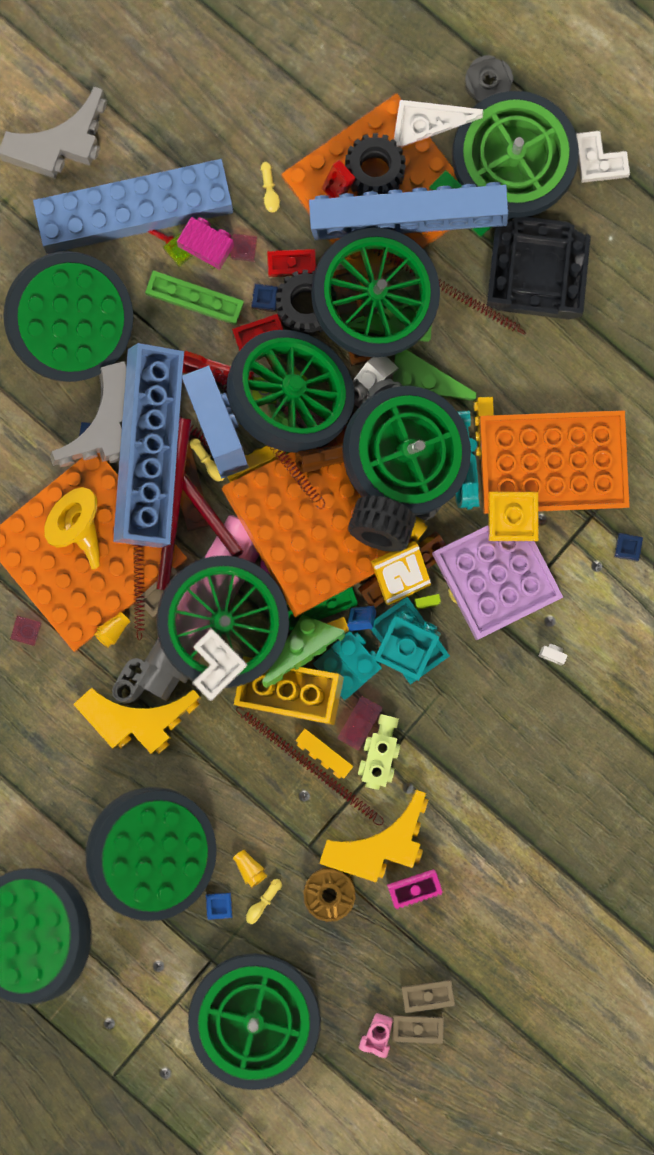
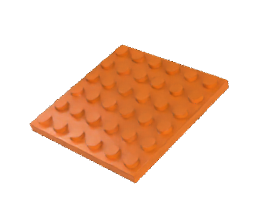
M397 93L281 174L283 180L309 215V200H314L316 196L326 195L322 190V186L333 164L340 160L345 165L348 149L350 146L354 147L355 140L359 139L362 141V136L367 134L371 138L373 133H378L380 138H382L383 134L387 135L388 141L394 139L399 103L402 100ZM430 137L401 147L403 149L402 155H405L406 159L404 180L399 187V190H402L403 193L412 192L415 188H427V191H431L429 186L445 170L457 180L453 167ZM370 158L362 163L361 169L371 177H380L388 172L389 166L379 158ZM349 189L348 193H351L354 196H358L357 191L353 193L352 190ZM449 230L404 233V235L414 240L424 249ZM340 238L328 239V241L333 245ZM366 249L374 279L377 280L383 252L378 256L379 249L375 254V249ZM360 251L345 258L369 281ZM391 256L388 260H385L381 278L397 268L399 260L395 265V258L392 262H390Z
M347 426L330 443L319 449L343 444ZM295 452L286 454L289 455L288 458L282 461V463H285L288 459L292 458L290 462L285 464L287 467L290 463L294 462L292 466L288 467V470H291L296 465ZM278 458L221 488L272 578L279 586L295 617L374 575L375 572L371 561L391 552L367 546L358 541L348 531L356 502L361 496L352 485L344 462L303 473L296 478V480H299L305 476L304 479L299 481V484L308 479L301 488V485H298V481H295V478H293L301 472L298 471L293 475L292 473L297 470L296 467L291 470L290 474V471H287V468L284 467V464ZM312 486H314L313 489L308 491L307 494H311V492L314 490H316V492L313 493L310 496V498H313L317 493H319V495L313 499V502L312 499H309V495H306V492H304Z
M97 453L98 456L90 460H83L81 458L0 524V563L73 652H76L94 637V634L98 631L96 628L116 616L119 612H125L137 602L134 600V598H137L134 594L139 592L134 591V589L138 588L135 586L145 587L136 590L145 592L158 581L162 547H138L135 549L144 551L133 554L136 552L133 548L137 546L113 542L118 474L107 461L102 462L100 453ZM81 487L90 489L97 497V510L93 521L99 546L100 566L94 570L91 569L84 550H81L77 543L57 548L50 545L44 536V526L54 505L65 494ZM175 544L172 567L177 569L188 559ZM133 557L137 559H144V561L135 562L139 564H144L142 566H136V568H143L144 570L135 571L138 573H144V575L135 576L144 578L141 580H136L137 582H144V584H138L134 586V584H137L136 582H134V580L139 578L134 577V575H136L137 573H134L133 571L138 570L135 569L134 566L138 564L133 563L134 561H137Z

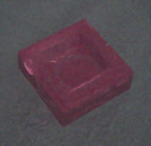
M233 234L234 247L231 250V259L255 262L257 236Z
M17 616L10 639L35 646L42 623Z

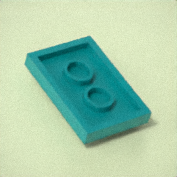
M405 597L375 619L373 629L370 630L380 644L396 612L401 614L402 611H406L416 617L414 621L422 625L424 624L425 620L408 597ZM439 640L421 677L450 657ZM403 674L410 685L416 681V679Z

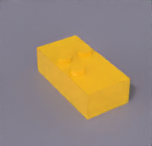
M243 656L245 663L252 659L251 657ZM300 667L297 670L293 668L282 675L283 679L270 685L268 688L264 687L262 682L267 672L252 682L237 686L233 705L335 725L344 677L335 673Z

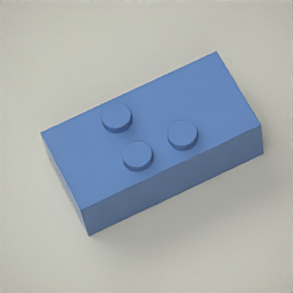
M206 366L183 375V382L221 479L248 469L242 446L234 429L238 427L236 418L231 411L226 394H220L210 367Z

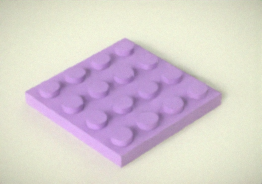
M488 526L432 553L476 641L563 598L535 541H488Z

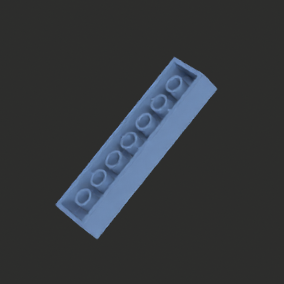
M222 159L33 200L42 245L47 254L146 233L150 230L186 224L191 217L195 219L199 217L209 219L233 213Z
M490 182L482 187H476L475 184H465L457 189H452L451 186L437 187V190L427 191V188H415L412 192L405 193L402 190H390L388 194L379 195L378 192L374 191L365 192L363 196L345 193L340 194L339 198H329L327 195L316 196L314 200H309L310 224L314 240L338 239L351 232L365 228H385L404 234L507 226L508 220L506 185H501L500 182Z
M140 343L128 349L113 542L157 548L170 545L184 351Z

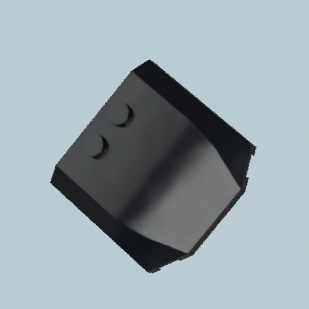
M516 217L512 221L507 222V226H496L494 229L486 305L497 311L561 319L582 317L584 313L591 236L574 229L575 226L569 222L532 217Z

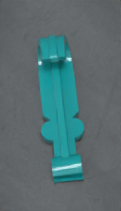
M457 411L469 435L468 427L471 426L470 411ZM469 438L471 447L469 470L463 485L455 494L457 507L466 508L467 510H471L473 507H480L476 456L472 454L476 450L477 442L473 438Z

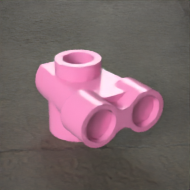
M376 1013L367 1035L361 1038L359 1049L364 1052L374 1053L382 1058H387L390 1049L388 1040L393 1019ZM376 1026H382L385 1029L381 1031Z

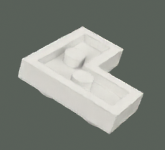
M600 131L576 134L579 148L578 162L581 183L629 177L627 151L603 154Z
M212 629L193 646L210 664L193 683L211 701L247 664Z

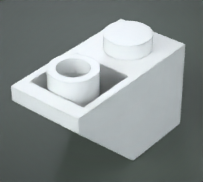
M373 357L367 361L353 379L354 404L358 408L362 405L364 399L367 400V397L370 395L368 391L374 384L381 380L390 379L397 371L398 367L387 357Z

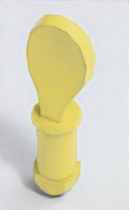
M263 162L261 171L264 182L263 188H266L264 205L269 212L273 213L278 210L280 200L272 189L275 186L272 179V167L270 163Z
M192 438L190 440L191 449L193 448L201 459V463H205L210 477L217 482L223 481L224 478L221 479L215 461L210 459L211 455L204 449L200 443L201 441L197 438Z
M272 880L263 896H260L261 901L249 908L246 915L247 923L254 924L260 918L265 907L271 904L273 897L278 890H281V880Z

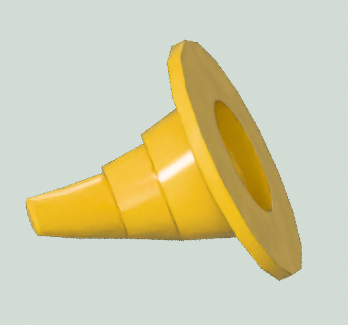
M81 487L68 492L54 505L44 526V536L50 545L57 548L77 543L81 550H84L90 567L94 570L100 566L99 546L93 521L97 510V497L90 489Z

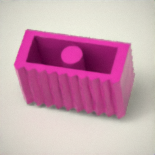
M191 217L177 240L178 247L220 270L234 247V241L231 239L232 236L225 230L219 229V231L211 228V224L201 217L198 219Z
M434 869L387 884L396 909H399V907L403 908L404 905L408 907L409 904L413 905L414 902H422L423 899L427 900L428 897L432 899L433 896L442 895V889Z

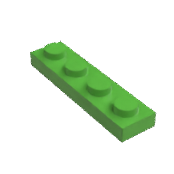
M154 270L145 291L147 296L233 325H237L244 306V301Z

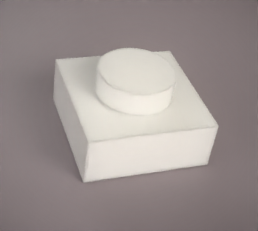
M549 644V647L543 646L539 653V657L558 665H563L568 655L562 653L563 648L553 644Z

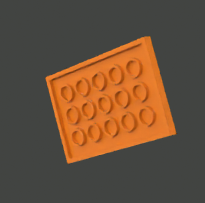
M625 410L479 416L483 514H488V492H538V512L629 508Z

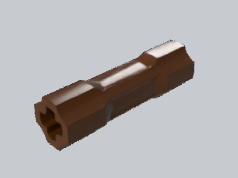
M343 444L297 452L295 461L297 469H300V472L308 473L325 466L344 462Z

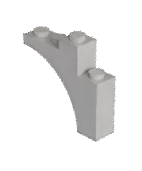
M93 87L90 96L81 109L73 117L57 127L30 134L6 131L0 146L1 160L56 179L57 173H61L65 164L63 157L91 166L92 160L97 159L100 151L96 136L93 135L97 133L99 127L98 117L100 113H104L107 106V99H105L103 89Z
M124 361L101 367V374H99L101 399L98 413L91 425L77 439L51 452L50 458L53 466L59 464L60 467H65L73 464L74 460L79 458L90 460L97 457V453H100L102 462L107 460L110 463L119 461L126 380V365Z

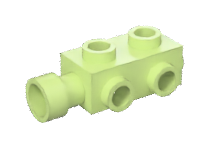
M380 714L378 734L372 733V737L367 736L364 751H367L368 754L366 761L361 760L358 775H362L361 781L366 782L365 787L379 790L380 786L386 787L387 782H392L395 768H391L393 758H398L401 745L397 744V738L392 737L394 728H397L399 718ZM380 743L387 745V750L383 753L378 751ZM375 767L381 769V775L378 777L372 775V770Z

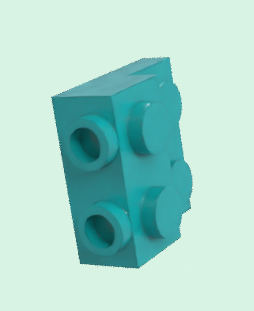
M402 611L401 614L396 612L374 660L419 681L441 633L437 632L438 627L432 623L424 622L422 625L414 621L416 618L414 615L406 611Z
M350 631L343 640L337 641L313 663L319 671L335 673L344 677L340 695L344 701L382 669L379 665L380 662L374 660L376 653L373 650L369 653L363 647L366 644L365 640L357 632L352 634Z

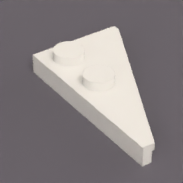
M400 100L394 140L397 142L396 147H403L483 118L484 111L483 109Z

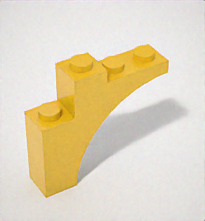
M91 688L73 705L112 749H116L118 746L122 749L132 740L130 735L133 733L150 754L155 752L160 754L170 745L167 741L171 737L165 730L167 728L173 730L182 721L179 717L186 711L189 714L192 713L200 705L198 700L201 697L193 689L184 697L168 705L149 709H137L116 704L102 696L94 688Z
M415 790L403 814L387 829L374 836L356 841H333L327 839L319 864L373 882H377L378 877L383 878L387 866V864L383 863L384 859L413 868L414 863L419 864L423 852L422 849H419L420 843L411 841L412 836L417 837L421 823L417 822L420 812L425 813L429 800L425 798L426 793Z

